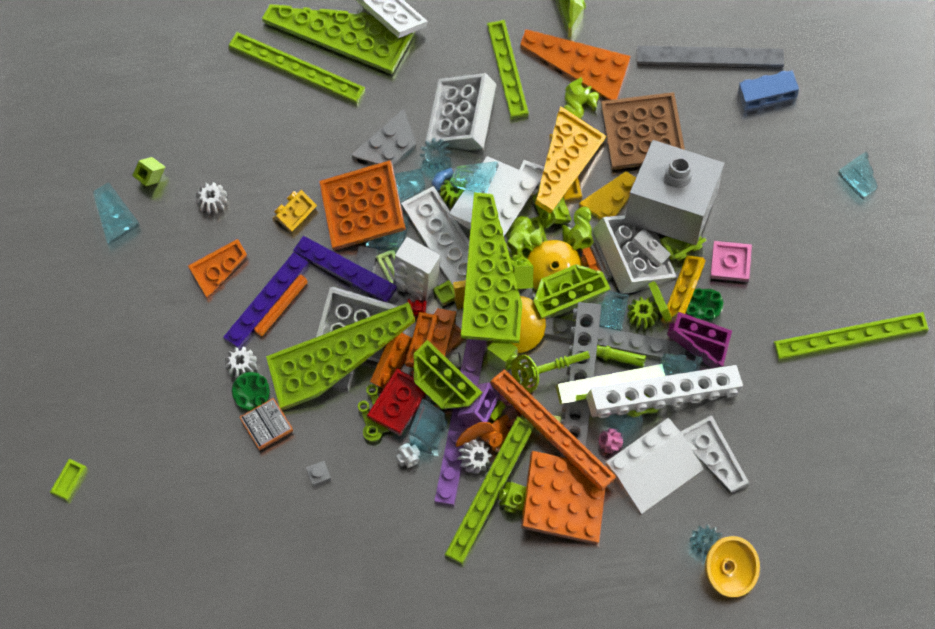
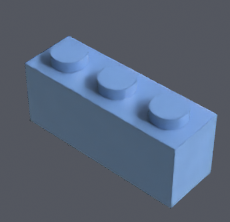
M793 70L781 71L770 76L763 75L753 80L746 79L739 83L738 94L744 110L795 99L798 97L799 92Z

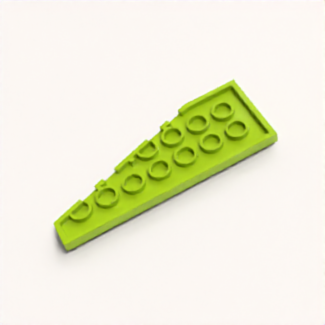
M270 4L262 17V22L390 74H393L415 32L398 38L373 15H367V13L363 12L353 14L341 10H310L307 7L298 9L292 8V6Z
M474 192L461 338L519 343L522 301L518 292L502 226L499 221L493 194Z
M409 302L266 356L280 409L285 410L319 397L414 324L416 321Z

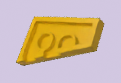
M625 171L579 203V207H588L592 215L600 220L603 217L617 216L629 200L630 191L636 177Z

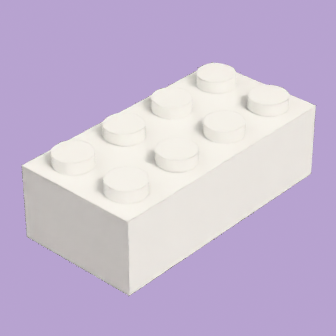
M406 237L395 255L393 284L397 286L398 290L412 294V297L416 300L428 301L433 293V288L438 285L441 255Z

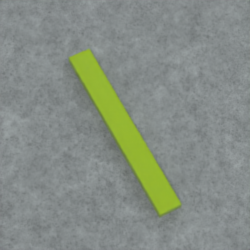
M236 32L228 45V48L234 52L356 105L365 92V87L239 32Z
M924 312L774 341L773 345L778 361L925 333L928 332L929 328Z
M517 416L445 553L446 557L463 565L534 429L530 422Z

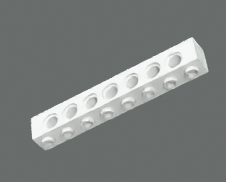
M733 365L593 387L588 391L586 398L592 417L599 416V418H605L616 413L624 415L630 410L642 412L647 408L661 409L666 405L679 406L684 402L697 403L703 399L716 400L722 396L734 397L743 387L737 366ZM607 399L613 401L614 404L609 403Z

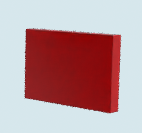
M396 369L367 414V418L401 436L427 394L415 384L414 377Z

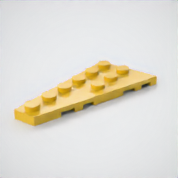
M561 106L558 110L535 201L536 205L550 214L607 137Z

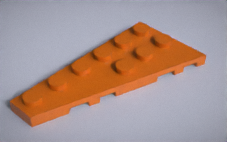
M525 29L520 48L538 59H543L549 66L561 70L562 74L575 81L581 77L583 79L582 86L585 88L592 86L591 89L597 92L600 97L603 96L608 100L618 99L631 56Z

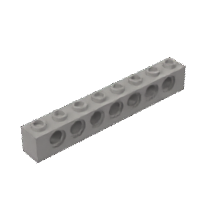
M578 302V308L573 310V320H576V326L571 328V338H574V343L569 345L568 356L589 351L591 358L586 359L587 362L581 365L576 362L567 367L566 375H570L569 382L575 381L574 379L578 376L584 379L594 377L601 304ZM587 321L591 325L585 328L581 326V323ZM580 340H587L589 344L581 346L578 342ZM587 399L563 404L562 412L566 413L565 420L561 419V424L570 433H577V439L586 447L590 415ZM572 414H578L581 418L577 421H574L570 418V416Z

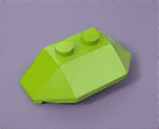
M555 0L567 36L572 37L583 19L584 10L586 9L585 1Z
M575 264L542 278L533 303L541 319L557 317L574 308H578V302L590 303L611 288L603 272Z
M428 340L414 353V382L441 409L469 407L482 394V391Z

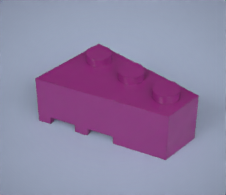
M680 312L676 313L671 318L667 336L710 368L723 367L732 330Z

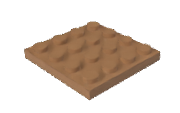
M674 92L601 101L612 170L642 166L652 140L685 150Z

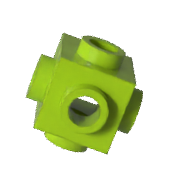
M506 482L499 494V505L504 506V510L515 514L516 511H523L526 487L514 482Z

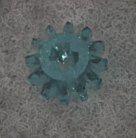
M432 138V144L428 140L425 141L427 147L421 146L420 148L422 151H425V153L420 154V157H426L422 163L426 164L429 162L428 168L430 169L433 165H435L436 170L440 169V164L445 167L446 162L444 160H451L446 154H450L452 151L445 150L449 144L446 143L442 146L443 139H439L437 143L436 138ZM437 149V153H440V155L434 158L432 151Z
M706 524L705 529L699 525L698 531L693 530V537H690L689 540L693 544L691 550H697V556L703 553L705 559L711 546L722 537V532L716 533V526L712 530L709 529V524ZM704 539H709V544H705Z

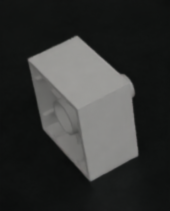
M652 140L630 191L624 222L697 245L718 193L725 163Z

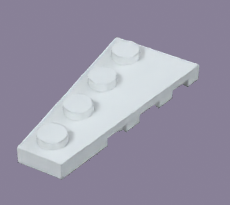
M712 415L680 431L695 455L731 493L749 485V481Z

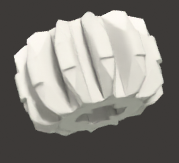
M214 182L211 186L206 183L205 188L199 187V193L195 195L197 206L200 207L202 212L207 211L209 215L212 211L217 214L218 209L224 210V204H227L226 191L223 190L221 185L216 187Z
M235 347V352L229 351V357L224 359L226 363L224 367L226 371H229L230 377L235 375V378L243 373L253 372V369H257V364L255 363L257 361L256 356H253L251 350L246 352L245 347L241 351Z
M476 440L464 443V449L459 450L462 456L457 458L463 461L460 466L462 468L466 467V472H473L474 474L485 471L486 465L491 464L488 457L492 455L487 453L490 447L484 446V442H477Z

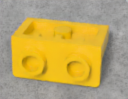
M302 190L297 193L293 191L286 198L288 202L284 206L282 204L279 205L274 211L273 219L278 220L290 233L317 206Z

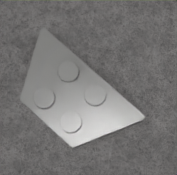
M405 111L399 112L352 153V158L354 160L361 159L367 161L371 165L390 160L394 167L415 149L416 141Z

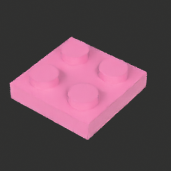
M714 241L710 278L749 282L752 245Z

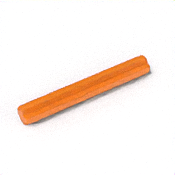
M299 275L257 324L254 328L256 334L263 336L307 284V279L304 276Z

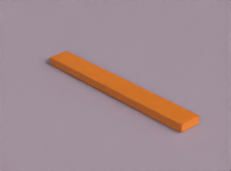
M505 369L490 381V384L601 492L615 480L616 476Z

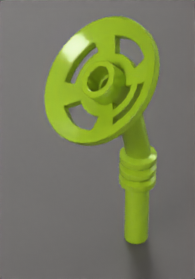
M585 351L569 357H560V360L557 358L553 362L536 366L529 356L519 355L512 363V377L529 393H532L538 387L539 374L557 368L561 370V367L564 369L565 366L569 367L570 364L591 357L589 351ZM523 359L527 360V362L520 363ZM518 370H521L520 374H521L522 379H524L523 382L521 381V379H520V377H519V372H518Z

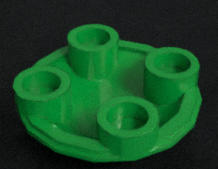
M695 289L687 308V314L706 322L714 320L723 310L724 301L722 295L713 289Z
M246 372L238 376L231 390L235 403L246 410H253L267 402L270 393L267 379L255 372Z

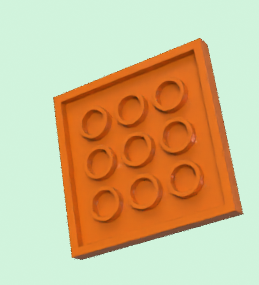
M390 160L319 181L334 251L406 230L393 165Z
M532 451L530 454L521 528L597 545L600 538L605 489L601 492L567 458Z

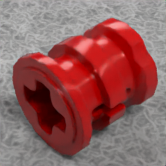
M408 298L407 303L409 302L414 317H418L419 312L426 313V300L423 302L415 300L413 302Z

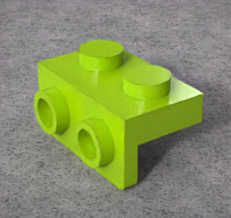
M537 193L532 197L534 203L536 201ZM564 198L561 199L551 214L535 204L544 228H549L554 223L568 224L572 221Z
M700 235L697 245L668 236L661 238L659 241L671 254L669 259H677L679 261L687 256L686 253L690 250L694 252L702 248V243L707 240Z

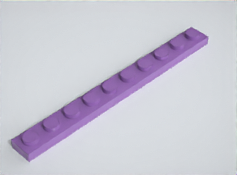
M467 339L461 372L474 385L479 384L487 340ZM453 408L434 501L435 504L451 507L455 505L462 470L460 465L463 462L457 458L462 456L459 450L464 449L463 445L456 447L455 444L459 436L469 428L457 416L460 408Z

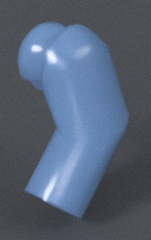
M452 168L438 172L434 176L432 186L437 191L440 190L445 179L454 176Z

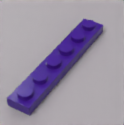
M304 235L293 249L294 253L383 302L388 303L398 289L395 284Z
M293 252L223 336L224 340L240 350L254 333V328L294 280L306 270L309 262Z

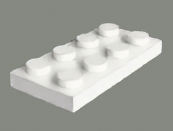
M356 0L398 38L427 26V20L404 0Z

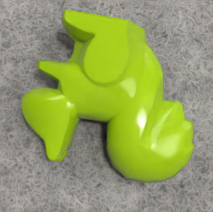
M581 77L565 88V101L567 105L564 106V109L580 119L584 115L582 105L587 103L595 111L599 99L597 92L589 93L592 86L585 89L582 87L583 79Z
M580 207L576 210L573 216L576 225L573 228L562 225L563 242L569 245L572 244L574 250L581 248V252L582 249L591 247L594 243L592 228L589 223L592 213L588 207Z
M525 216L515 218L511 226L512 231L508 237L507 246L515 255H523L522 250L524 248L532 252V245L540 246L543 241L544 233H542V228L540 227L529 233L532 221Z

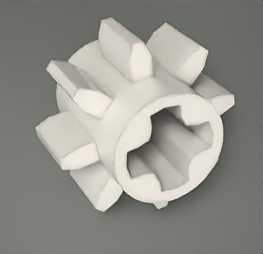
M406 443L398 448L396 460L401 467L406 465L410 468L419 462L420 450L415 444L411 447L409 443Z

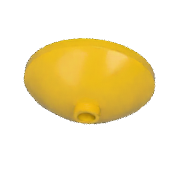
M559 240L542 242L540 246H536L530 252L527 258L533 265V288L535 290H538L542 278L575 264L583 266L578 252L568 243ZM557 263L559 267L553 268L551 264Z
M520 296L522 301L519 343L512 344L518 348V353H524L536 347L542 340L546 329V319H541L532 299Z
M728 536L716 541L709 549L705 561V572L710 585L716 592L726 597H739L748 593L755 586L760 573V561L756 550L747 540L737 536Z

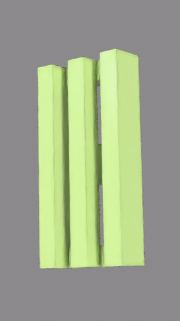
M392 249L376 256V260L386 280L391 283L393 281L382 258L385 259L394 277V268L388 258L391 255L395 262L396 254Z

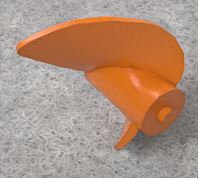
M508 415L502 416L492 424L488 422L474 424L459 436L455 446L459 447L464 443L480 438L491 445L494 452H499L510 431L506 427L509 420Z

